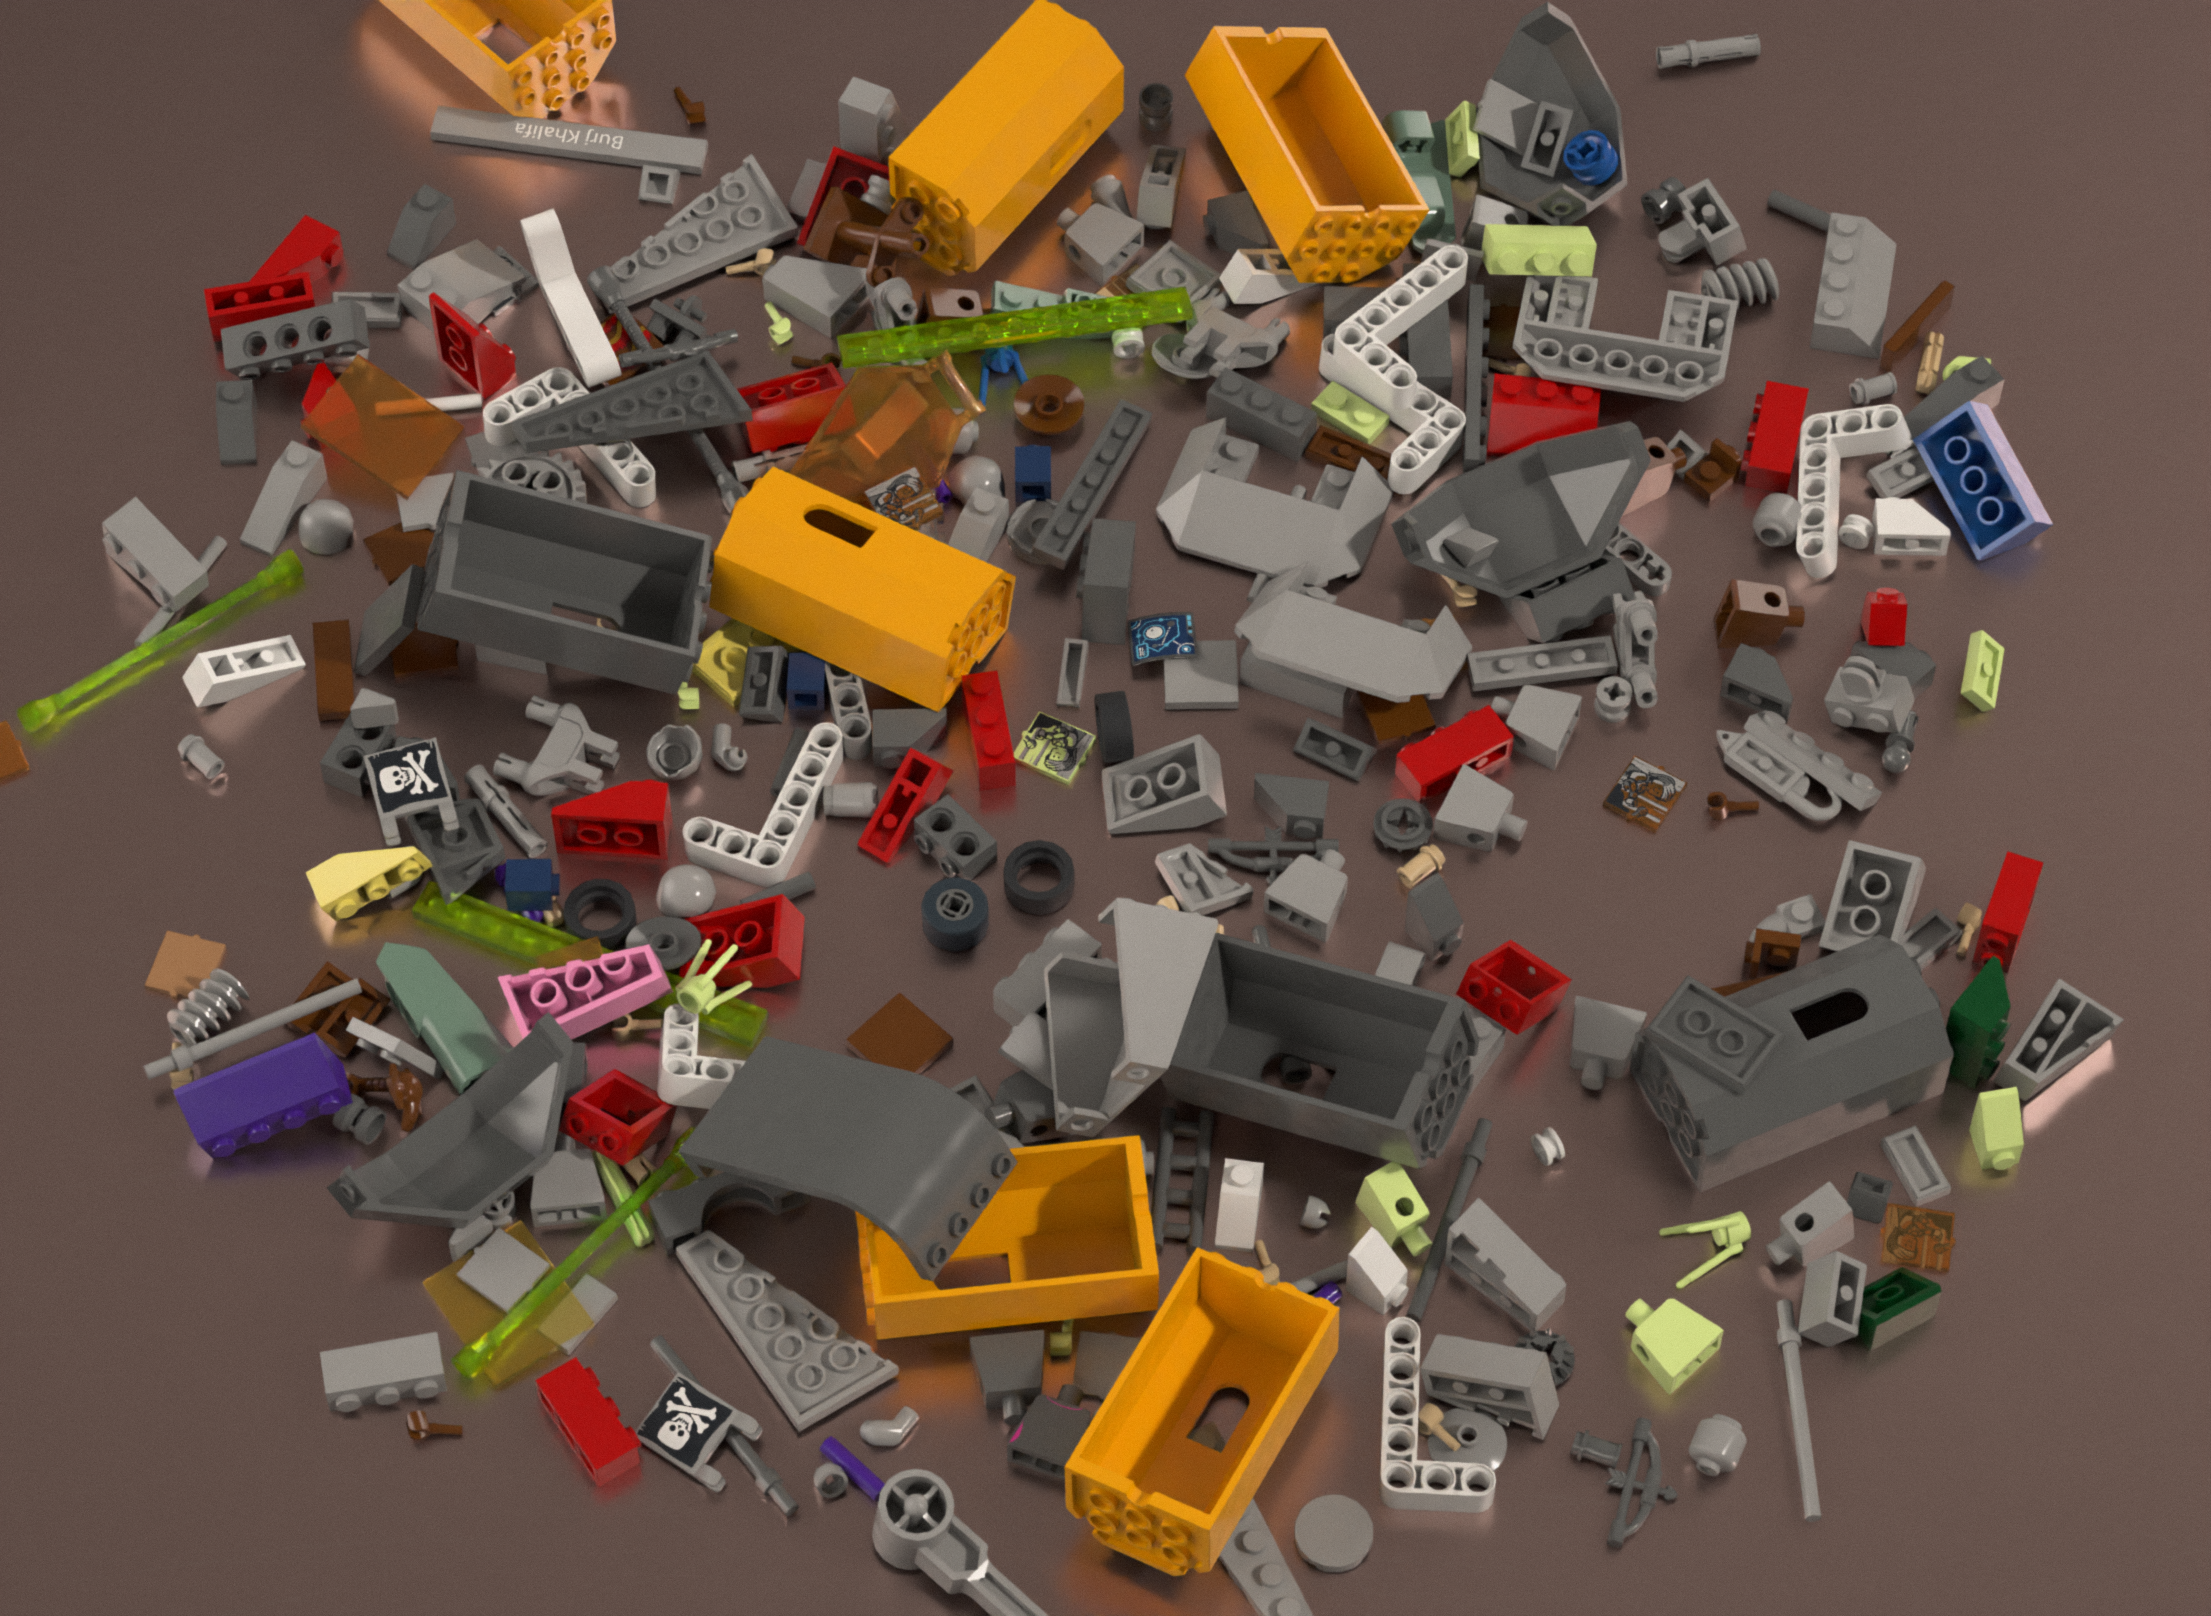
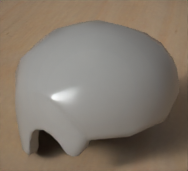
M971 456L958 462L949 474V488L954 499L958 498L964 506L976 487L1001 497L1005 496V482L1002 471L989 458Z
M319 499L309 503L299 519V539L303 547L315 554L325 555L345 549L350 534L353 533L354 523L349 508L336 500Z
M688 724L685 726L666 725L660 732L651 737L646 748L648 765L658 776L668 780H682L693 774L703 758L701 739Z
M683 864L670 868L660 880L655 898L659 910L666 916L677 918L701 915L711 908L716 888L713 878L705 869H702L700 866Z

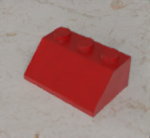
M833 363L737 388V391L752 410L753 421L740 423L745 440L752 453H762V451L766 450L773 452L779 446L789 443L803 444L812 440L814 436L825 433L830 435L844 432L847 427L856 425L847 386Z
M1495 373L1486 456L1503 457L1537 441L1596 429L1601 388L1545 380L1537 377Z

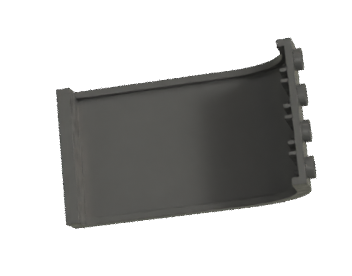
M768 1036L762 1039L679 1150V1153L697 1177L707 1179L712 1171L716 1169L831 1200L855 1210L885 1231L902 1249L919 1276L932 1282L1018 1163L990 1121L968 1101L946 1086L910 1071Z

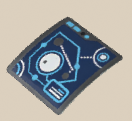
M1192 612L1158 613L1128 621L1131 664L1133 666L1160 659L1198 657L1194 615Z

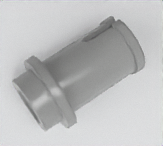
M1891 372L1866 380L1857 378L1849 386L1853 402L1862 405L1869 404L1872 399L1889 394L1893 395L1897 393L1898 389L1895 376Z
M187 735L178 745L181 759L190 761L208 779L215 778L223 770L225 762L204 745L205 740L201 736Z

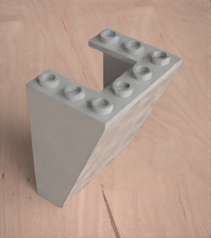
M1116 898L1098 915L1099 923L1115 926L1118 963L1108 958L1097 959L1082 956L1074 951H1061L1044 968L1057 1131L1094 1137L1168 1070L1218 927V920L1216 918L1202 916L1197 912H1182L1168 909L1164 905L1139 903L1130 898Z

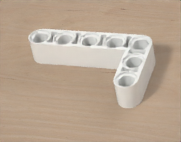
M552 208L520 220L541 291L587 387L590 388L621 376L622 373L615 353L575 273L566 240L554 209Z
M1454 245L1441 248L1336 328L1334 360L1378 399L1394 410H1405L1413 405L1416 394L1417 374L1413 367L1392 351L1387 344L1465 285L1468 256L1465 250Z
M1335 334L1326 336L1322 341L1319 371L1321 375L1331 382H1336L1390 416L1389 420L1411 433L1391 455L1388 482L1390 488L1399 494H1409L1416 491L1462 446L1466 423L1464 412L1419 382L1416 383L1415 401L1411 407L1405 410H1394L1388 407L1337 364L1333 356Z
M563 367L549 369L494 399L483 409L485 438L489 443L496 446L507 445L517 439L513 433L512 422L590 393L568 369ZM630 439L579 446L631 506L646 507L654 502L656 498L655 470Z
M1884 404L1819 413L1809 416L1802 423L1800 430L1798 502L1802 507L1800 511L1802 515L1801 518H1798L1796 549L1806 572L1814 578L1826 577L1835 570L1837 565L1840 459L1896 451L1906 446L1911 434L1898 406Z
M828 722L819 723L813 727L759 835L706 817L699 816L688 820L682 830L684 851L688 860L697 865L762 887L770 888L782 883L823 802L824 786H831L843 761V736L840 728ZM823 745H832L831 747L827 748L821 747ZM809 774H817V776H814V777H809V776H807V775H809ZM795 803L803 804L801 806H793ZM783 832L789 833L788 835H785V836L777 835V834L783 833ZM697 839H706L703 842H695ZM734 850L741 851V852L736 853V854H730V853H729L730 851H734ZM766 862H773V863H775V864L769 865V866L763 865V864L766 863Z
M680 1004L670 1005L664 1013L660 1036L658 1096L662 1101L672 1105L711 1109L746 1061L698 1056V1013H690Z
M1396 1317L1386 1327L1383 1349L1379 1472L1380 1499L1385 1505L1395 1509L1467 1513L1484 1512L1492 1505L1495 1493L1496 1477L1491 1468L1479 1463L1417 1460L1421 1333L1420 1327L1411 1318ZM1397 1338H1405L1409 1340L1410 1343L1401 1345L1396 1343L1394 1340ZM1396 1373H1403L1409 1376L1410 1378L1406 1380H1398L1394 1378L1392 1375ZM1400 1408L1406 1410L1408 1414L1398 1416L1391 1411ZM1400 1444L1405 1446L1407 1450L1397 1452L1392 1450L1390 1446ZM1399 1480L1407 1486L1395 1488L1389 1482ZM1439 1482L1445 1485L1446 1488L1435 1490L1429 1487V1484ZM1478 1484L1485 1487L1486 1490L1474 1492L1469 1489V1486Z

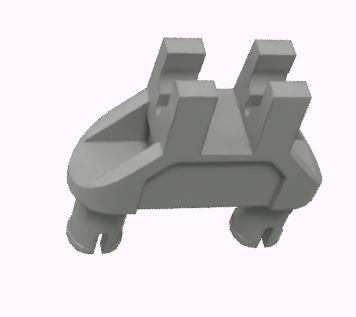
M903 277L889 279L879 284L876 288L865 282L867 295L875 309L871 311L873 324L882 339L889 357L899 369L907 370L913 380H925L930 375L929 363L924 359V348L919 339L915 320L918 308L916 307V302L911 298L913 295L909 284Z
M1214 288L1203 300H1195L1187 307L1186 326L1188 333L1184 336L1183 343L1188 346L1180 353L1179 359L1192 365L1203 354H1207L1217 359V362L1209 370V374L1218 377L1225 367L1233 370L1234 368L1260 366L1270 361L1277 354L1278 344L1289 336L1290 327L1288 323L1283 321L1280 324L1281 319L1274 318L1266 328L1258 329L1223 312L1222 310L1230 304L1229 295L1225 291L1220 294L1221 289Z
M1642 591L1634 592V600L1628 602L1622 599L1621 593L1613 594V608L1616 617V624H1613V638L1620 675L1630 683L1639 707H1653L1658 700V694L1654 686L1657 680L1655 642L1658 638V631L1655 626V622H1657L1655 606L1652 600L1645 598Z
M534 695L531 698L532 703L529 702L526 708V717L553 726L551 733L535 761L528 763L508 756L505 753H500L498 756L499 760H496L494 764L493 774L522 784L525 792L537 796L549 795L571 788L590 795L602 791L604 787V781L600 780L603 775L602 770L585 762L591 761L614 769L620 758V754L615 752L618 748V742L591 731L577 705L567 703L561 706Z

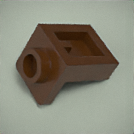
M1716 438L1711 442L1710 453L1685 473L1684 482L1710 503L1739 479L1742 458L1734 447L1726 445Z
M1756 928L1754 942H1746L1743 964H1750L1749 978H1757L1760 961H1766L1775 966H1796L1801 935Z

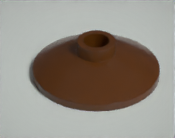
M1047 374L1033 377L1020 386L1014 397V412L1018 421L1028 430L1044 435L1060 434L1070 430L1080 421L1085 409L1084 396L1080 388L1071 380L1059 375Z

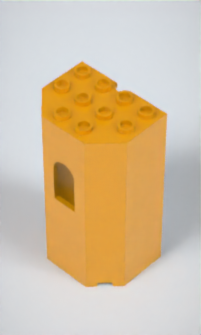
M378 0L511 115L518 117L542 119L550 112L561 108L564 102L576 93L584 91L594 81L616 43L612 0ZM498 22L502 23L530 47L528 51L510 64L504 62L477 39V37Z
M1035 0L888 157L890 195L897 201L902 197L916 198L922 203L924 208L923 218L910 231V233L923 234L929 239L928 251L922 255L921 261L947 276L957 275L961 270H966L967 273L976 272L1124 110V66L1097 29L1088 21L1071 15L1056 3H1050L1047 0ZM897 201L892 205L891 211L894 208ZM914 241L913 247L916 251L920 249L921 242Z
M1213 26L1184 76L1299 283L1356 282L1398 259L1416 230L1420 227V224L1429 212V208L1327 29L1278 27L1274 32L1265 34L1262 27Z
M772 467L763 478L758 477L751 491L745 497H740L737 500L720 544L713 552L715 557L713 575L709 581L712 582L709 608L938 713L961 686V675H968L974 663L979 665L1008 629L1016 576L776 467Z
M1140 1135L1010 1149L1018 1163L947 1262L1008 1256L1011 1283L940 1290L934 1282L922 1279L902 1249L885 1231L855 1211L868 1326L875 1325L877 1340L1158 1310L1159 1270L1152 1219L1149 1211Z
M1197 1247L1064 1466L1066 1509L1076 1519L1083 1518L1084 1516L1094 1527L1091 1534L1101 1544L1172 1576L1185 1575L1189 1568H1194L1198 1573L1210 1572L1338 1352L1340 1308L1334 1306L1333 1303L1325 1298H1315L1301 1292L1294 1285L1287 1282H1278L1277 1285H1270L1264 1282V1276L1257 1269L1243 1267L1227 1260L1220 1253L1208 1252ZM1225 1387H1235L1247 1394L1250 1403L1222 1452L1220 1453L1188 1439L1215 1392Z

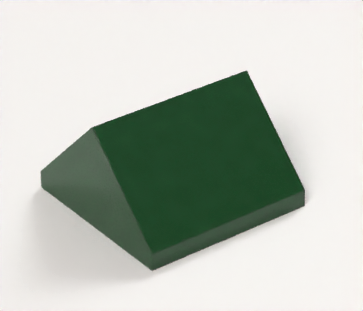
M1900 1267L1865 1286L1858 1335L1868 1349L1871 1351L1935 1317L1942 1293L1940 1284L1904 1267Z

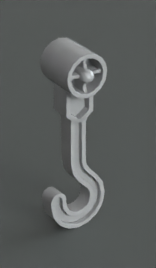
M910 1469L900 1471L888 1479L880 1491L872 1531L875 1549L883 1560L896 1568L907 1570L921 1568L948 1594L965 1593L991 1616H1049L988 1560V1544L953 1514L955 1503L952 1492L942 1478L930 1471Z

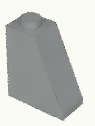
M784 255L775 265H770L763 275L764 299L832 339L868 300L869 297L865 287L867 269Z

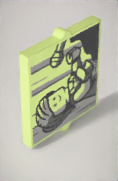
M1039 711L1028 730L1022 732V740L1014 751L1015 762L1069 785L1079 767L1086 764V756L1096 741V735Z

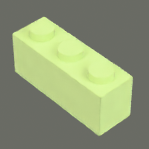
M1485 224L1481 251L1484 252L1482 260L1489 274L1592 277L1597 244L1588 226Z

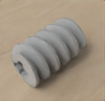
M1759 258L1756 264L1752 261H1746L1742 267L1739 264H1732L1729 270L1722 266L1716 270V273L1708 269L1702 274L1701 295L1738 301L1737 309L1739 308L1740 298L1744 299L1747 306H1752L1753 295H1757L1761 304L1766 302V292H1770L1775 301L1779 298L1777 277L1771 264L1765 258Z
M219 968L214 969L210 973V979H203L199 983V989H192L188 994L189 999H182L178 1003V1009H171L168 1012V1024L173 1035L187 1048L197 1044L194 1040L196 1037L202 1041L210 1039L205 1030L206 1027L218 1032L220 1026L216 1018L219 1017L228 1022L231 1016L226 1008L230 1007L239 1012L242 1007L237 998L241 997L245 1000H250L249 995L233 975Z

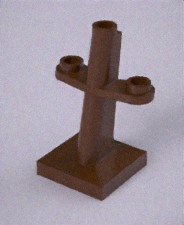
M831 187L803 250L824 262L866 268L867 282L870 286L876 288L879 284L896 277L897 256L921 259L922 255L928 251L929 239L923 234L910 233L923 218V205L916 198L902 197L897 201L890 214L887 215L839 187ZM914 241L921 242V247L918 251L913 247Z

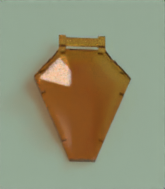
M947 349L923 365L858 366L789 474L853 503L869 500L865 491L914 467L920 475L918 479L923 485L922 490L937 488L940 486L963 426L982 414L986 407L981 400L977 401L951 363L953 358ZM938 369L965 408L958 415L955 414L930 376ZM905 485L899 490H897L898 493L896 494L903 493V491H914L910 487Z

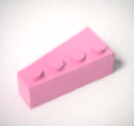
M649 944L602 954L598 959L588 961L578 959L567 962L565 966L547 970L542 967L529 970L528 974L514 977L509 974L498 977L523 1039L532 1031L535 1023L548 1012L572 1040L673 993L662 964Z

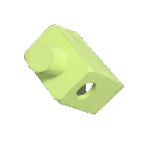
M1392 1161L1366 1176L1355 1203L1390 1248L1404 1242L1414 1257L1429 1249L1433 1243L1423 1230L1429 1216V1211L1402 1165Z
M1673 1298L1667 1299L1656 1311L1642 1299H1638L1629 1307L1625 1314L1637 1326L1632 1336V1351L1669 1395L1720 1349L1724 1330Z

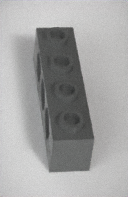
M351 299L221 329L225 370L238 376L241 380H254L260 377V373L269 371L275 373L288 372L293 369L292 366L303 363L305 365H317L324 363L325 358L333 355L340 358L352 357L357 355V351L369 348L365 307ZM331 328V335L324 341L325 333ZM299 336L297 345L292 348L293 340ZM267 343L265 352L260 355L262 346Z

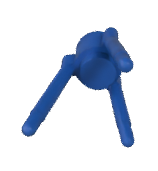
M992 335L984 342L985 354L980 357L979 411L985 410L989 368L1007 373L1013 365L1021 384L1028 381L1020 362L1019 353L1013 351L1011 339L1007 335Z

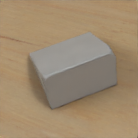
M643 165L638 199L673 204L680 171L671 168Z
M1682 430L1667 444L1670 450L1679 447L1685 453L1687 459L1686 466L1675 471L1683 480L1685 473L1709 454Z
M1466 528L1453 534L1443 541L1465 568L1489 557L1499 542L1497 538L1471 528Z
M366 688L360 690L350 709L354 728L394 725L399 721L395 699Z
M479 1217L464 1229L455 1228L448 1241L452 1261L460 1262L474 1253L476 1247H481L494 1233L490 1220Z

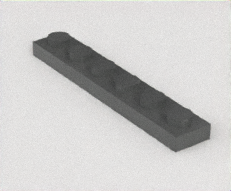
M1470 284L1467 301L1464 391L1466 423L1463 435L1462 474L1484 465L1486 461V445H1480V436L1486 437L1487 415H1481V407L1487 406L1488 386H1481V378H1487L1489 358L1482 357V349H1488L1489 328H1483V320H1489L1490 299H1484V285Z
M1120 399L1033 545L1031 556L1064 570L1082 540L1084 532L1089 528L1093 518L1096 516L1149 426L1153 415L1152 412Z

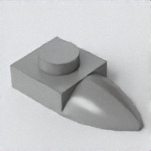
M1808 894L1778 905L1776 912L1766 917L1756 928L1800 934L1802 940L1822 933L1826 921L1812 895ZM1756 928L1749 937L1750 942H1754Z

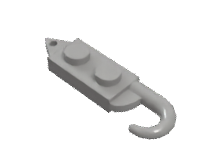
M1717 730L1716 737L1724 753L1723 762L1782 803L1784 801L1799 813L1814 821H1826L1839 813L1842 807V798L1829 788L1827 789L1832 797V804L1827 808H1818L1805 799L1810 784L1806 772L1748 731L1741 734Z

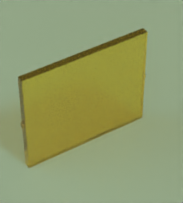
M522 1220L504 1231L548 1262L551 1267L533 1286V1293L526 1294L509 1314L458 1278L457 1273L475 1254L474 1249L422 1282L495 1389L542 1359H547L550 1354L561 1348V1344L595 1326L590 1316Z

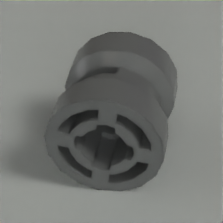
M1152 83L1143 87L1139 94L1140 124L1150 131L1165 130L1173 120L1172 90L1161 83Z
M1669 177L1661 182L1659 189H1651L1644 193L1641 197V203L1648 217L1653 222L1662 224L1670 219L1672 212L1682 211L1677 194L1685 191V186L1677 178Z
M351 1093L353 1103L341 1107L335 1113L333 1126L342 1132L350 1131L354 1133L356 1140L369 1145L378 1137L383 1129L387 1114L376 1106L369 1107L365 1105L364 1099Z

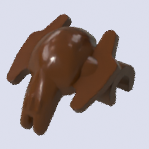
M389 1064V1076L384 1078H361L355 1074L346 1073L348 1084L353 1083V1090L350 1093L361 1098L368 1092H389L397 1109H403L401 1131L409 1132L413 1129L418 1116L422 1115L420 1101L423 1096V1086L420 1079L411 1073L409 1068L400 1071L397 1070L395 1064Z

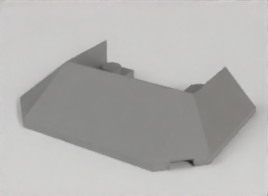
M1527 275L1513 349L1542 379L1685 402L1724 382L1738 301L1668 290L1659 340L1589 329L1598 278Z
M1226 417L1191 430L1156 508L1157 516L1162 524L1165 523L1172 535V541L1178 550L1254 573L1264 574L1271 578L1280 576L1309 561L1303 585L1305 587L1322 588L1328 585L1329 580L1342 575H1346L1348 578L1361 572L1394 493L1389 486V482L1363 457L1359 462L1356 472L1327 464L1312 500L1307 501L1246 483L1259 454V444L1225 435Z
M1309 561L1269 580L1235 625L1234 632L1240 639H1248L1252 643L1251 651L1257 658L1396 703L1409 702L1411 695L1426 694L1425 696L1428 700L1442 699L1466 662L1467 653L1472 651L1471 643L1446 605L1431 627L1428 623L1421 620L1405 619L1401 626L1337 606V596L1327 594L1321 588L1303 586Z

